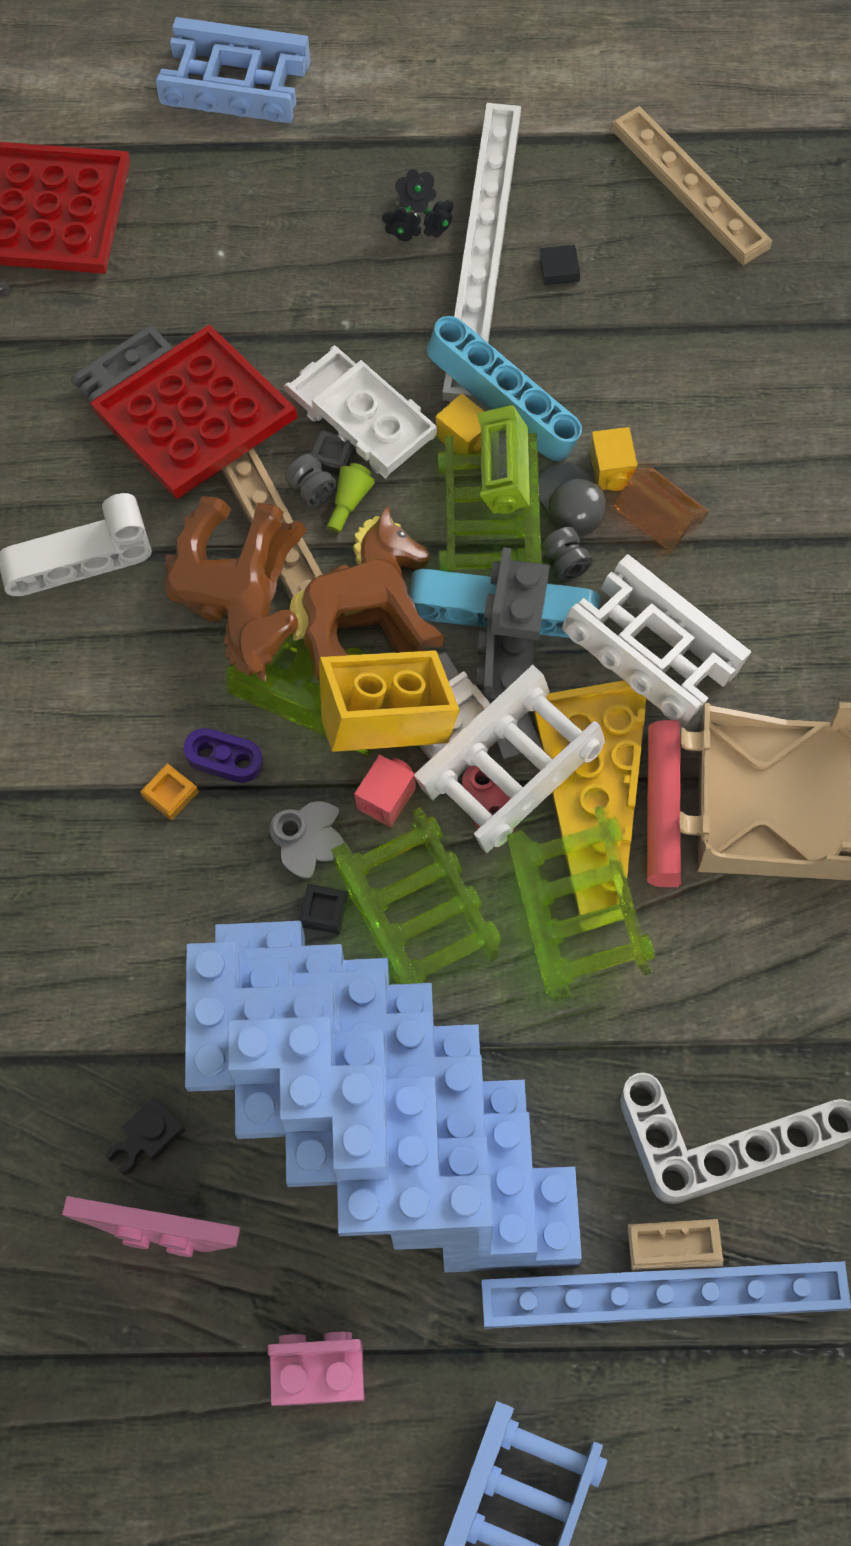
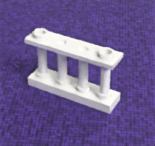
M534 665L527 669L414 774L422 791L432 800L440 793H446L480 826L474 835L480 847L486 853L494 846L499 847L511 837L513 828L584 762L588 763L594 760L601 752L605 743L601 726L596 721L592 722L582 732L546 699L547 694L550 692L544 674ZM529 711H536L570 742L554 759L548 756L517 727V722ZM506 738L540 770L524 787L487 754L488 749L497 740ZM476 765L510 798L494 815L457 781L458 777L469 766Z

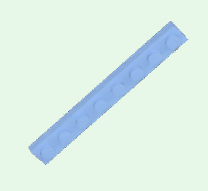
M845 1261L481 1280L484 1329L848 1311L851 1309Z

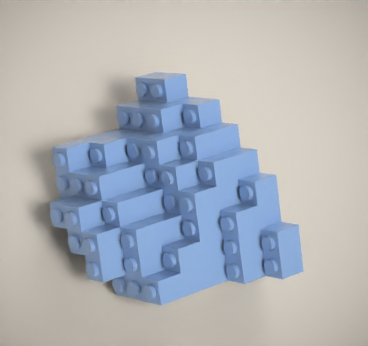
M301 921L215 925V943L187 944L185 1088L188 1092L235 1090V1135L237 1139L286 1137V1184L288 1187L337 1185L339 1236L391 1234L394 1250L443 1248L444 1273L579 1267L582 1256L575 1167H532L529 1112L526 1111L525 1080L483 1081L479 1025L434 1026L432 983L390 985L388 958L344 960L341 944L305 946V935Z

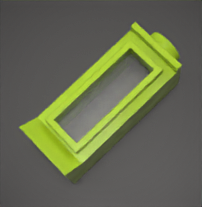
M514 405L477 413L481 427V498L493 514H507L514 512L516 509L529 507L527 425Z

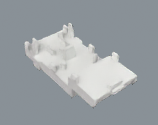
M335 345L330 348V352L316 363L311 362L299 372L300 376L294 381L284 385V390L307 410V416L313 422L324 418L338 431L337 436L344 442L349 440L356 447V452L366 461L369 460L372 470L376 474L380 473L385 479L437 435V426L421 413L420 406L412 399L407 401L362 360L355 363Z

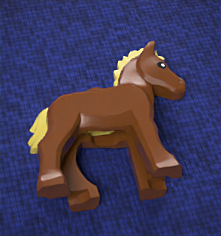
M389 507L384 509L380 517L375 516L372 520L365 521L363 527H359L358 533H355L354 540L356 544L353 545V551L358 565L352 567L342 565L329 573L313 578L306 589L295 594L291 600L290 611L298 618L297 629L292 633L293 640L303 639L305 646L310 652L313 676L315 675L317 680H320V657L348 655L338 641L337 629L380 623L395 653L425 651L426 647L439 648L443 646L444 636L433 625L427 623L416 610L413 600L407 593L406 583L400 568L420 569L426 567L429 561V552L427 548L411 539L401 528L400 524L393 523Z

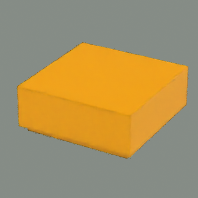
M167 763L140 793L147 802L172 821L199 791L197 786Z

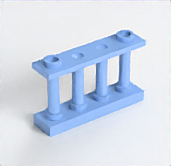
M496 1401L444 1546H465L466 1541L475 1545L477 1540L490 1546H541L485 1522V1516L477 1513L483 1493L493 1497L494 1493L564 1522L556 1546H569L589 1485L598 1488L607 1464V1459L600 1457L603 1445L593 1442L587 1456L518 1428L519 1422L511 1420L514 1408ZM513 1446L579 1474L580 1478L572 1502L569 1503L501 1474L502 1469L494 1466L500 1447L509 1450Z

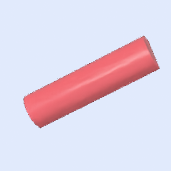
M661 720L648 726L647 882L657 887L679 888V885H681V732L678 720Z

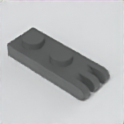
M151 324L75 373L71 381L77 388H80V392L85 397H89L88 401L91 402L173 347Z

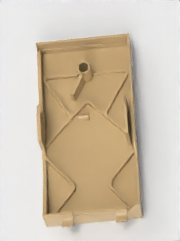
M839 702L831 722L785 720L711 706L710 703H705L699 722V732H689L681 727V747L689 751H699L698 816H688L680 812V832L686 835L698 836V872L851 880V703Z

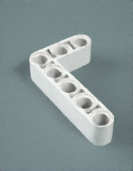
M637 1073L629 1077L620 1098L623 1115L652 1191L660 1201L670 1205L679 1204L843 1147L851 1141V1101L844 1099L833 1100L687 1151L663 1087L657 1078L647 1073ZM634 1089H645L652 1096L653 1102L648 1106L637 1105L632 1101L630 1092ZM835 1114L844 1118L848 1125V1132L840 1133L832 1129L828 1121L829 1115ZM793 1128L801 1130L807 1137V1146L797 1147L793 1145L788 1139L787 1130ZM653 1129L661 1130L668 1137L669 1144L664 1148L653 1147L646 1139V1132ZM754 1142L763 1146L766 1150L767 1159L761 1162L751 1159L746 1153V1144ZM707 1157H717L722 1160L726 1167V1174L722 1176L711 1175L704 1166V1159ZM667 1171L678 1172L684 1179L685 1187L678 1191L670 1190L663 1183L662 1174Z

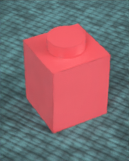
M379 754L354 793L356 809L391 828L416 789L415 773L412 772V768L400 759L392 758L389 760Z

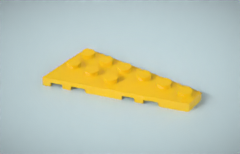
M625 680L548 693L546 699L582 732L592 722L596 721L601 726L605 739L599 755L591 762H584L551 793L581 927L622 920L647 699L635 692ZM533 711L542 750L554 759L570 742L536 711Z

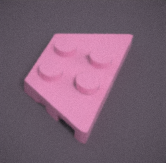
M70 1196L66 1197L62 1213L63 1216L114 1234V1237L123 1239L122 1244L126 1246L149 1249V1244L152 1242L167 1247V1253L184 1257H192L194 1250L210 1252L237 1247L241 1229L232 1225Z

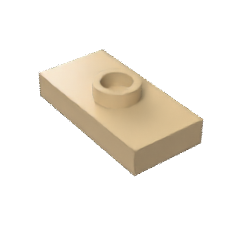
M718 1219L628 1224L632 1272L723 1268Z

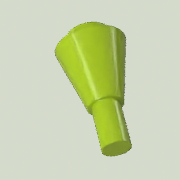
M356 463L340 467L334 504L335 509L327 524V529L330 531L341 533L349 513L355 509L375 484L374 479L370 476V470Z

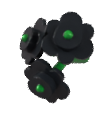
M411 169L407 172L406 177L399 178L395 184V190L400 196V204L403 208L397 207L395 211L389 210L383 213L382 221L386 224L385 231L396 236L401 241H409L412 239V236H419L421 234V227L419 226L421 217L415 212H422L426 215L423 221L426 226L424 234L428 237L432 235L437 238L449 228L452 222L451 212L454 204L450 200L438 201L434 205L433 210L430 209L428 204L437 195L436 191L432 188L434 186V177L429 172L419 174L417 170Z

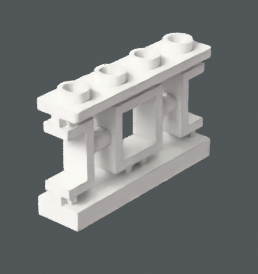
M629 554L618 562L615 571L607 575L601 587V590L611 599L598 610L583 598L578 604L570 608L562 626V630L568 634L573 642L583 646L599 659L604 667L612 670L630 684L635 692L643 695L656 705L666 717L671 720H678L680 726L684 728L691 722L694 715L701 711L708 699L707 696L695 687L707 675L724 687L739 673L751 653L749 649ZM628 601L642 613L635 618L622 606ZM609 618L624 629L619 635H616L604 625ZM645 626L673 647L662 660L634 639ZM687 650L704 662L699 668L683 656ZM671 667L687 679L681 686L665 674Z

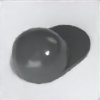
M558 464L546 469L540 475L536 485L537 497L550 521L557 529L573 527L578 535L592 532L600 526L605 516L606 499L602 489L593 482L590 475L584 469L572 464Z

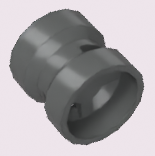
M305 454L293 461L285 472V480L293 489L300 491V497L308 507L314 508L330 499L337 489V482L330 473L321 470L322 465L314 455Z
M564 527L556 530L541 544V549L548 560H553L555 563L554 571L561 581H570L581 576L593 564V559L586 548H581L579 545L580 537L573 527Z

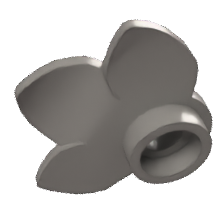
M315 801L310 802L299 811L287 809L273 817L270 823L271 838L277 846L281 847L283 865L295 876L311 879L315 871L316 861L321 863L333 862L347 854V847L343 838L331 827L338 817V807L327 802ZM288 826L298 828L297 833L292 836L285 835L283 831Z

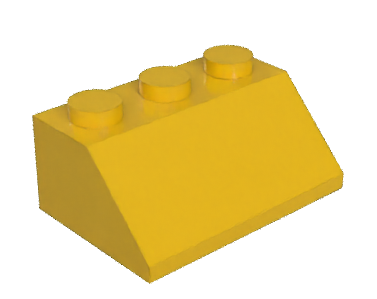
M436 650L320 657L321 717L332 752L449 743L460 709Z

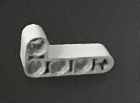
M128 493L115 494L107 498L102 504L105 520L3 548L0 551V574L5 592L11 596H24L135 565L148 559L152 550L136 498Z

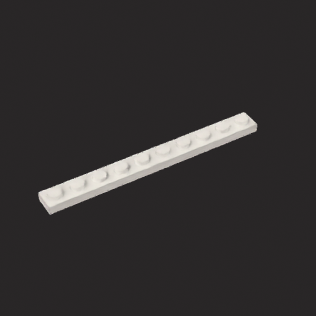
M493 103L486 104L454 317L462 320L486 342H489L521 118V106ZM447 373L445 374L443 401L452 402L462 393L475 404H480L478 399Z

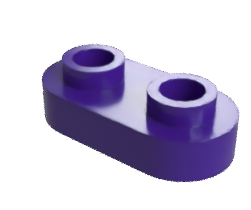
M201 728L190 733L184 742L186 759L189 765L198 771L235 782L245 783L257 778L263 769L261 750L250 740L209 728ZM204 749L212 750L211 755L208 757L199 756L200 752ZM242 760L250 762L246 768H238L237 764Z

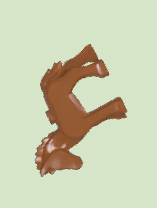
M202 496L197 509L191 511L189 517L185 516L184 531L176 539V555H166V562L163 564L168 573L164 577L165 594L171 601L183 604L193 613L199 614L208 621L220 623L223 618L228 619L225 628L227 633L223 641L224 645L227 646L225 652L227 659H230L231 665H235L236 671L245 672L247 676L255 673L260 680L265 682L266 665L272 663V658L276 655L282 643L296 631L298 626V618L292 611L283 609L269 615L284 560L291 548L306 533L307 529L301 521L282 523L281 518L284 512L278 506L257 503L254 518L240 558L208 560L206 556L207 540L214 529L227 519L231 508L217 497Z

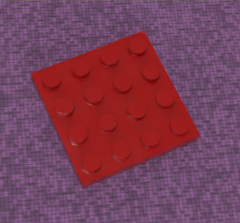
M0 142V265L106 274L131 162L129 152Z
M210 324L90 402L92 410L98 418L176 500L298 418L296 408Z

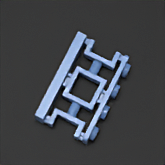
M175 17L172 26L174 38L171 37L170 46L172 57L181 59L178 71L161 69L157 75L155 82L161 104L239 117L264 119L273 122L292 123L294 117L293 108L296 106L295 88L284 87L287 75L304 77L305 72H308L311 62L308 36ZM197 56L210 57L209 62L196 60ZM221 66L247 68L245 80L218 77ZM262 66H273L276 67V70H262ZM191 74L204 76L203 81L190 79ZM257 84L271 86L270 90L256 89Z

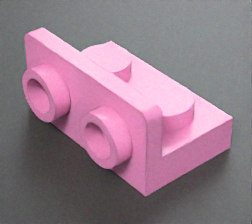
M352 1332L325 1333V1341L306 1342V1335L303 1334L279 1336V1344L268 1345L271 1370V1405L274 1407L365 1401L363 1345L361 1340L352 1339Z

